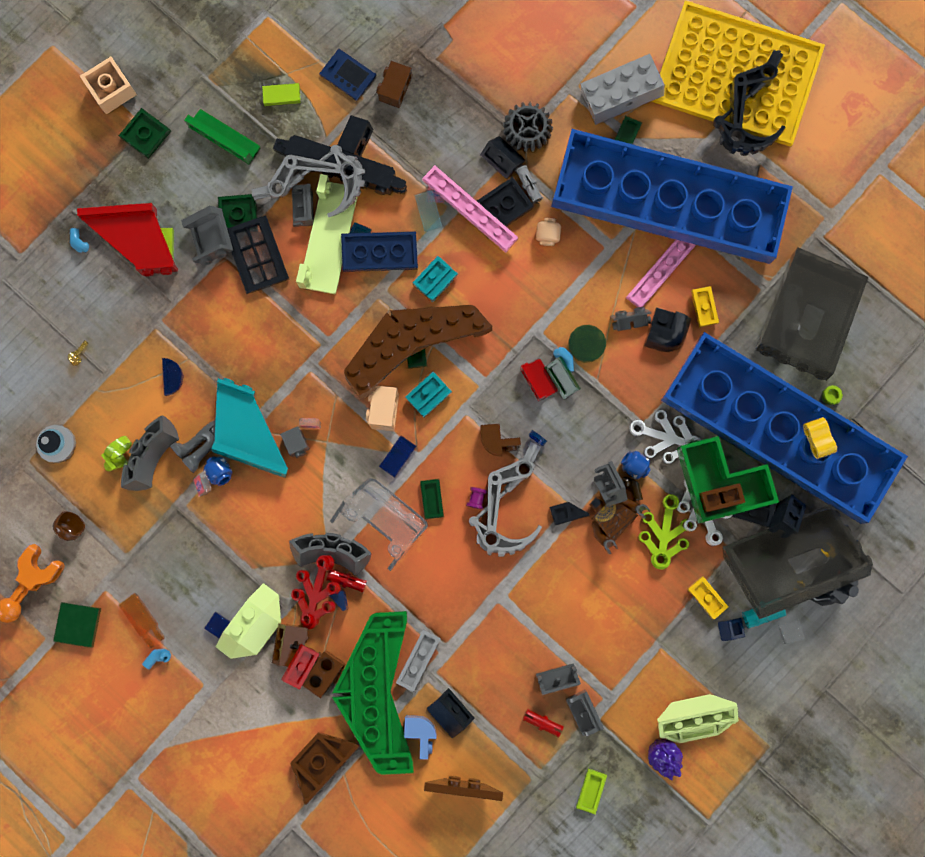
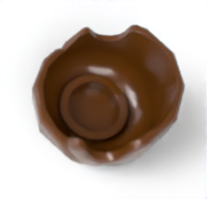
M63 511L55 519L52 526L54 533L65 541L78 539L85 530L84 521L77 514Z

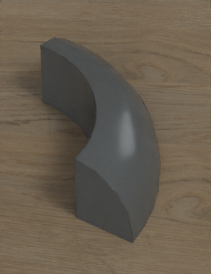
M162 415L151 422L144 429L146 432L140 440L136 439L128 452L131 454L128 464L123 466L121 488L133 491L152 488L153 474L159 459L170 445L179 440L175 426L165 416Z
M313 533L289 541L292 555L299 567L316 562L322 555H330L334 559L335 564L345 567L355 576L366 567L371 558V552L355 540L350 541L342 538L340 534L325 533V535H313Z

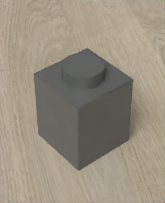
M299 426L281 433L290 456L299 458L307 454L306 451L310 448Z

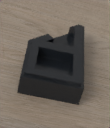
M570 502L549 507L555 526L590 516L588 512Z

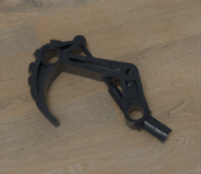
M773 50L767 63L735 76L730 86V110L723 116H717L713 121V126L719 129L721 134L720 145H723L731 154L740 152L741 156H747L749 153L753 155L763 151L772 145L785 129V126L782 125L775 134L768 137L753 136L742 129L745 101L749 97H753L762 88L772 84L778 73L777 67L783 56L780 50ZM728 115H730V122L724 120ZM734 136L738 138L739 141H734L731 137Z

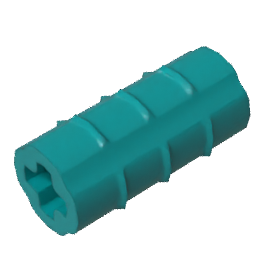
M781 600L769 602L768 604L742 612L743 620L748 629L786 616V610Z

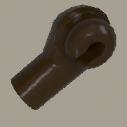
M630 477L622 478L626 490L632 493L633 501L643 500L639 483Z

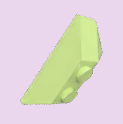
M263 583L247 599L223 631L216 648L231 659L258 655L278 628V623L281 624L279 594Z
M711 694L671 702L657 719L660 738H666L677 743L717 736L739 721L737 704Z

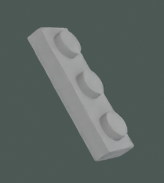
M423 629L396 682L397 684L414 692L441 639L440 637Z

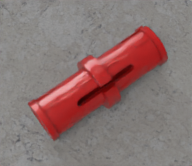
M332 569L329 570L326 581L337 582L343 588L349 587L362 593L367 583V580L353 577L350 573L344 574Z
M529 709L526 710L525 714L531 716L532 719L524 715L522 721L538 727L540 731L545 730L558 738L560 737L561 733L554 730V728L562 731L563 725L549 720L545 715L541 716Z

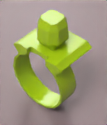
M122 436L113 441L101 455L105 460L104 468L106 471L116 470L123 467L124 464H128L123 454L130 449L132 442L127 436Z

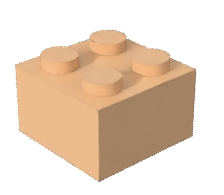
M112 57L80 75L105 114H108L137 95Z
M376 386V390L368 396V402H370L371 407L366 411V421L371 429L395 430L399 399L397 388Z

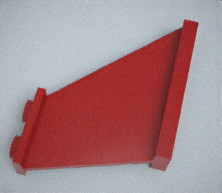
M152 203L77 208V216L134 264L135 269L142 276L149 277L156 273L171 275L172 272H178L156 217L157 208Z

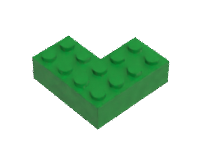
M719 436L682 445L676 449L698 524L779 503L768 464L730 474ZM740 483L745 503L704 513L699 493Z

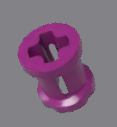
M471 487L470 500L466 506L483 510L482 503L487 490Z

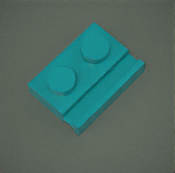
M437 256L412 283L434 302L458 276V273Z
M432 372L405 398L425 418L452 391Z

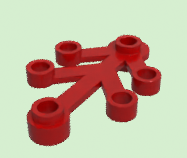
M322 555L316 561L318 572L314 588L307 570H299L296 574L297 580L303 583L309 597V607L304 598L305 593L303 589H294L291 597L293 600L298 601L302 611L301 624L308 629H314L319 624L322 616L335 610V603L333 601H325L322 604V608L316 610L319 602L340 591V585L337 582L328 583L327 588L321 591L326 571L334 567V559L330 555Z

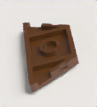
M318 732L291 761L290 764L295 773L305 805L309 803L359 748V744Z
M449 776V779L443 778L428 781L424 785V791L496 801L503 800V792L487 784L480 783L481 780L474 778L463 781L461 777Z

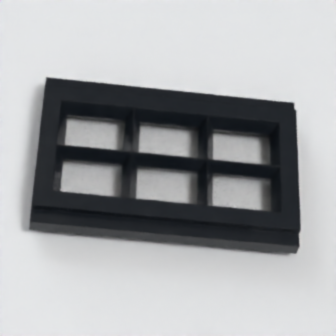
M266 215L227 228L233 248L231 252L246 294L289 279Z

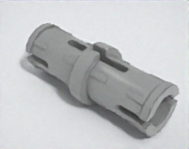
M521 166L516 172L532 204H536L543 197L536 186V180L532 178L527 166Z

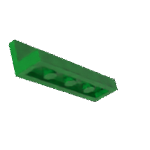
M202 109L197 112L194 118L188 114L184 119L188 128L248 165L261 148L257 143Z

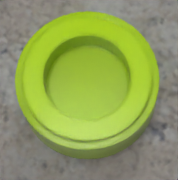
M832 385L822 391L821 397L827 405H835L842 400L843 394L839 387Z

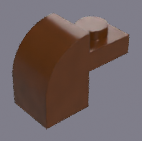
M500 424L480 426L482 444L492 455L502 456V449H505L507 452L517 451V448L521 446L520 437L501 439Z

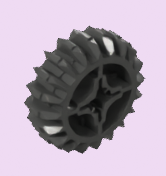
M530 101L528 106H525V103L522 102L521 107L515 105L514 110L510 109L509 115L505 116L506 122H503V127L505 128L503 134L507 135L506 140L511 141L512 147L517 145L518 151L521 147L524 148L525 153L528 148L532 152L535 151V146L541 149L542 144L546 145L547 139L551 138L550 132L553 131L551 126L552 119H548L550 114L549 112L544 113V107L538 109V103L532 106ZM538 120L542 124V132L538 131L536 126ZM514 122H516L518 124V127L520 128L518 134L514 131Z

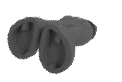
M216 419L204 426L188 442L184 444L175 442L170 445L172 450L193 473L198 469L199 462L212 450L211 448L215 441ZM206 440L201 448L188 456L198 445Z

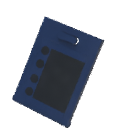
M341 49L336 51L319 73L320 76L348 94L355 101L360 98L377 76L376 73Z

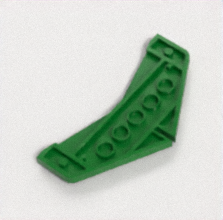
M407 611L374 613L369 617L332 692H351V696H335L332 698L373 768L378 774L382 775L414 773L411 752L407 740L404 738V731L391 694L407 625Z

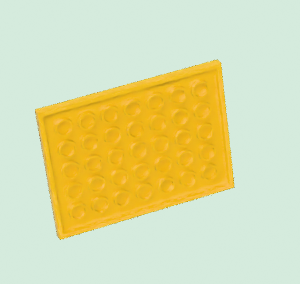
M685 0L660 72L665 85L664 96L651 102L713 122L717 116H723L730 110V86L735 76L767 63L773 50H780L783 56L777 67L778 73L772 84L762 88L753 97H749L745 101L742 129L755 136L768 137L775 134L783 125L785 129L775 142L791 147L798 131L825 44ZM728 115L724 120L730 122V115Z

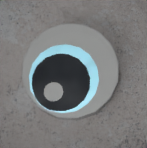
M62 425L46 427L40 432L36 441L38 454L44 460L53 463H61L69 459L76 447L75 435L70 429Z

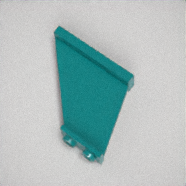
M218 378L215 441L211 448L212 452L285 478L288 467L255 401V391H253V388L247 385H236L234 381L228 378L223 380Z

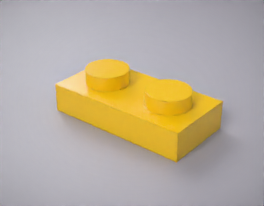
M711 286L693 289L691 294L699 328L718 324L719 319Z
M703 576L687 588L713 620L729 607Z

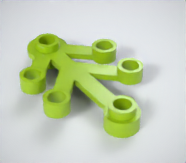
M673 494L665 496L662 501L665 508L662 530L654 520V515L651 512L644 513V515L649 514L651 516L649 522L642 518V521L649 525L660 541L659 548L652 542L648 531H642L638 535L639 541L645 543L652 553L651 563L657 569L667 568L670 565L672 556L689 547V541L681 538L675 546L667 550L668 542L686 531L683 523L688 520H682L679 526L670 531L673 509H676L679 504L678 497ZM668 499L673 501L672 506L667 505ZM688 522V523H689V529H691V528H692V522ZM643 533H646L648 535V539L646 541H644L641 538V535ZM682 540L686 542V546L684 548L680 547V542ZM659 556L664 558L663 563H658L657 558Z

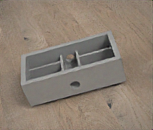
M650 54L580 83L582 96L595 125L664 96L665 86Z

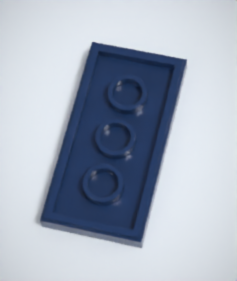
M416 231L341 234L343 272L418 270Z

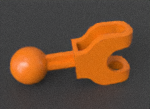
M36 544L29 545L17 562L19 573L15 580L20 583L10 598L0 600V621L11 623L17 620L21 614L20 603L30 590L37 591L43 585L54 583L64 570V563L53 561L49 566L41 570L37 564L41 548Z

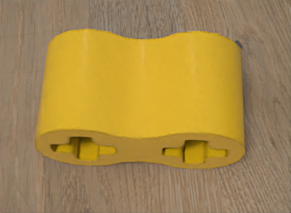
M824 417L803 424L804 433L816 459L837 452L836 442Z

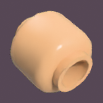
M545 218L544 221L537 224L536 240L540 242V245L555 246V243L560 241L561 225L555 223L556 219Z

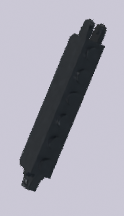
M297 135L291 136L289 140L277 138L273 146L275 152L285 157L295 155L320 160L331 152L330 146ZM342 151L346 156L357 157L362 168L365 169V174L362 175V180L365 181L364 187L360 188L373 189L380 195H391V192L404 194L407 191L406 181L396 177L393 167ZM334 154L325 160L326 162L337 163ZM351 165L346 168V173L350 176L354 172ZM322 172V174L328 175L329 178L334 176L340 178L343 182L340 173Z

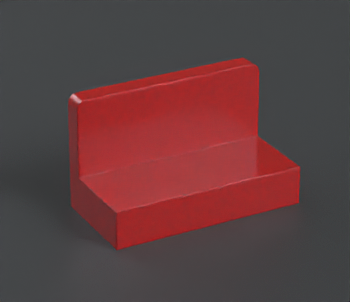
M537 359L530 364L527 362L520 367L538 402L558 391L544 368L545 366L541 359Z
M300 644L281 680L300 690L319 653L312 648Z

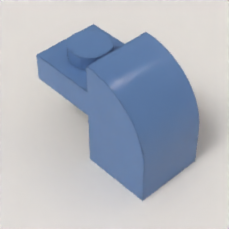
M405 716L404 738H419L420 759H428L429 754H432L433 742L429 741V739L437 738L434 724L423 716Z

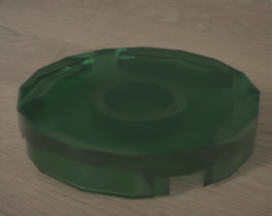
M592 325L577 327L571 333L568 340L570 353L576 360L583 363L596 361L603 355L606 348V338L603 332Z

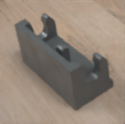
M310 184L294 185L292 187L293 226H313L312 187Z
M612 461L594 470L595 473L604 472L601 475L595 476L594 481L607 507L627 500L625 485Z
M574 663L536 674L542 695L581 684Z
M586 690L566 698L582 736L587 737L604 729Z

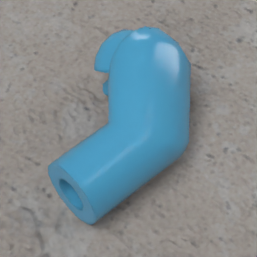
M71 228V247L79 253L88 252L89 244L80 240L79 229Z
M564 347L555 349L553 352L554 357H562L570 372H574L573 355Z
M154 649L142 665L150 670L155 662H168L171 659V653L167 649Z

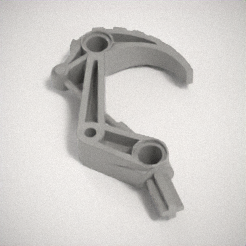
M333 145L330 149L331 152L320 160L288 155L284 158L267 186L252 189V197H254V200L270 196L273 199L284 197L310 171L340 173L345 189L344 198L337 209L327 213L328 217H332L348 209L356 201V197L360 196V187H364L365 183L362 180L365 169L362 168L357 157L346 156L342 153V148L339 145ZM334 154L337 163L325 161ZM349 165L354 169L353 174L350 176L346 173V168ZM278 183H280L282 186L281 193H277L276 191V185Z
M530 442L524 457L520 458L519 461L490 473L488 477V506L476 517L473 516L469 519V524L473 527L475 526L478 532L477 544L487 551V555H491L493 552L498 553V557H504L505 553L513 555L515 551H521L530 544L542 528V526L538 525L537 529L530 536L523 539H509L496 532L499 500L532 474L536 466L533 463L541 448L536 443ZM527 465L529 473L521 474L519 466ZM504 484H507V485L504 487L505 490L500 493V491H501V486L504 485ZM488 511L487 525L485 526L479 522V519ZM488 534L496 536L497 541L495 544L489 545L486 542L485 538Z

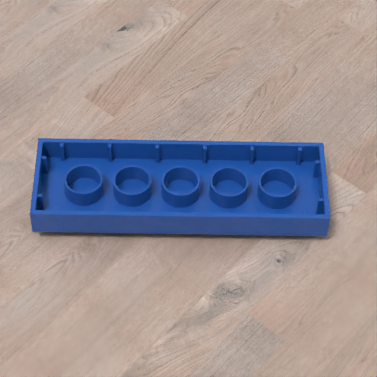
M572 129L551 207L770 264L777 258L793 186Z
M705 332L698 339L661 399L662 402L764 465L768 464L769 468L860 524L870 522L908 457ZM824 417L836 442L837 452L816 459L804 433L803 424Z

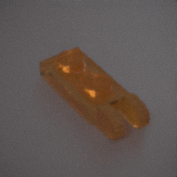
M134 593L119 604L121 610L149 648L155 646L154 641L148 634L149 631L152 630L160 641L165 639L162 631L157 626L158 623L137 593Z

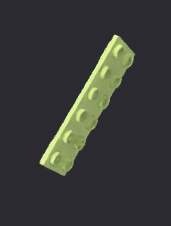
M320 174L316 191L319 200L304 264L299 265L296 283L299 288L336 294L342 269L341 234L350 233L358 196L348 209L338 215L328 217L327 213L334 211L341 204L345 189L344 184L330 182L328 175Z

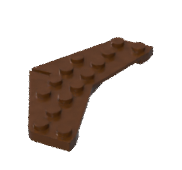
M473 305L390 310L393 319L388 313L384 315L345 368V379L359 399L362 400L376 390V386L409 356L432 345L471 335L474 337L486 335L492 331V325Z

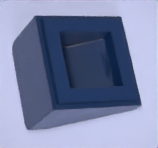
M339 591V593L330 596L342 611L348 610L345 591Z
M742 618L718 622L722 641H732L746 637Z

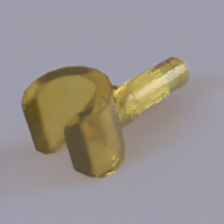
M84 340L75 352L73 351L68 354V360L73 366H77L82 361L78 355L88 345L87 341Z

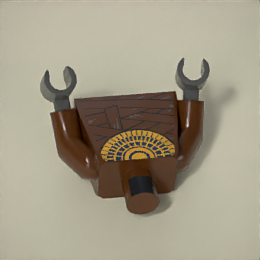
M596 496L589 504L597 512L592 517L594 536L605 547L608 554H612L609 550L611 546L618 549L615 540L638 516L636 513L645 519L646 516L642 514V511L648 510L650 512L646 505H640L630 499L607 507Z

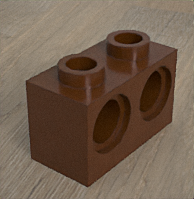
M740 483L699 493L704 513L745 503Z
M327 650L323 653L319 652L315 665L302 686L321 699L345 663ZM325 659L332 662L331 670L324 669L323 661ZM313 676H318L321 679L320 686L316 687L312 684L311 679Z

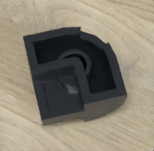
M656 307L644 346L661 352L677 350L686 339L691 318L677 311L674 313Z

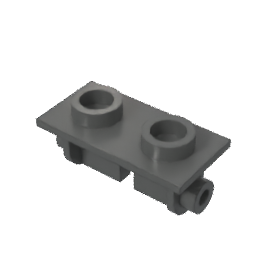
M645 307L635 308L633 312L617 311L615 315L610 316L615 321L612 323L613 330L631 329L630 322L632 321L634 328L648 326L651 323V317L647 315L651 314V311L645 309Z

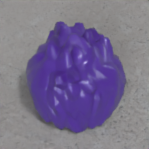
M656 739L648 750L649 764L655 771H658L663 777H667L670 780H673V776L681 777L680 769L683 767V754L674 742L668 739Z

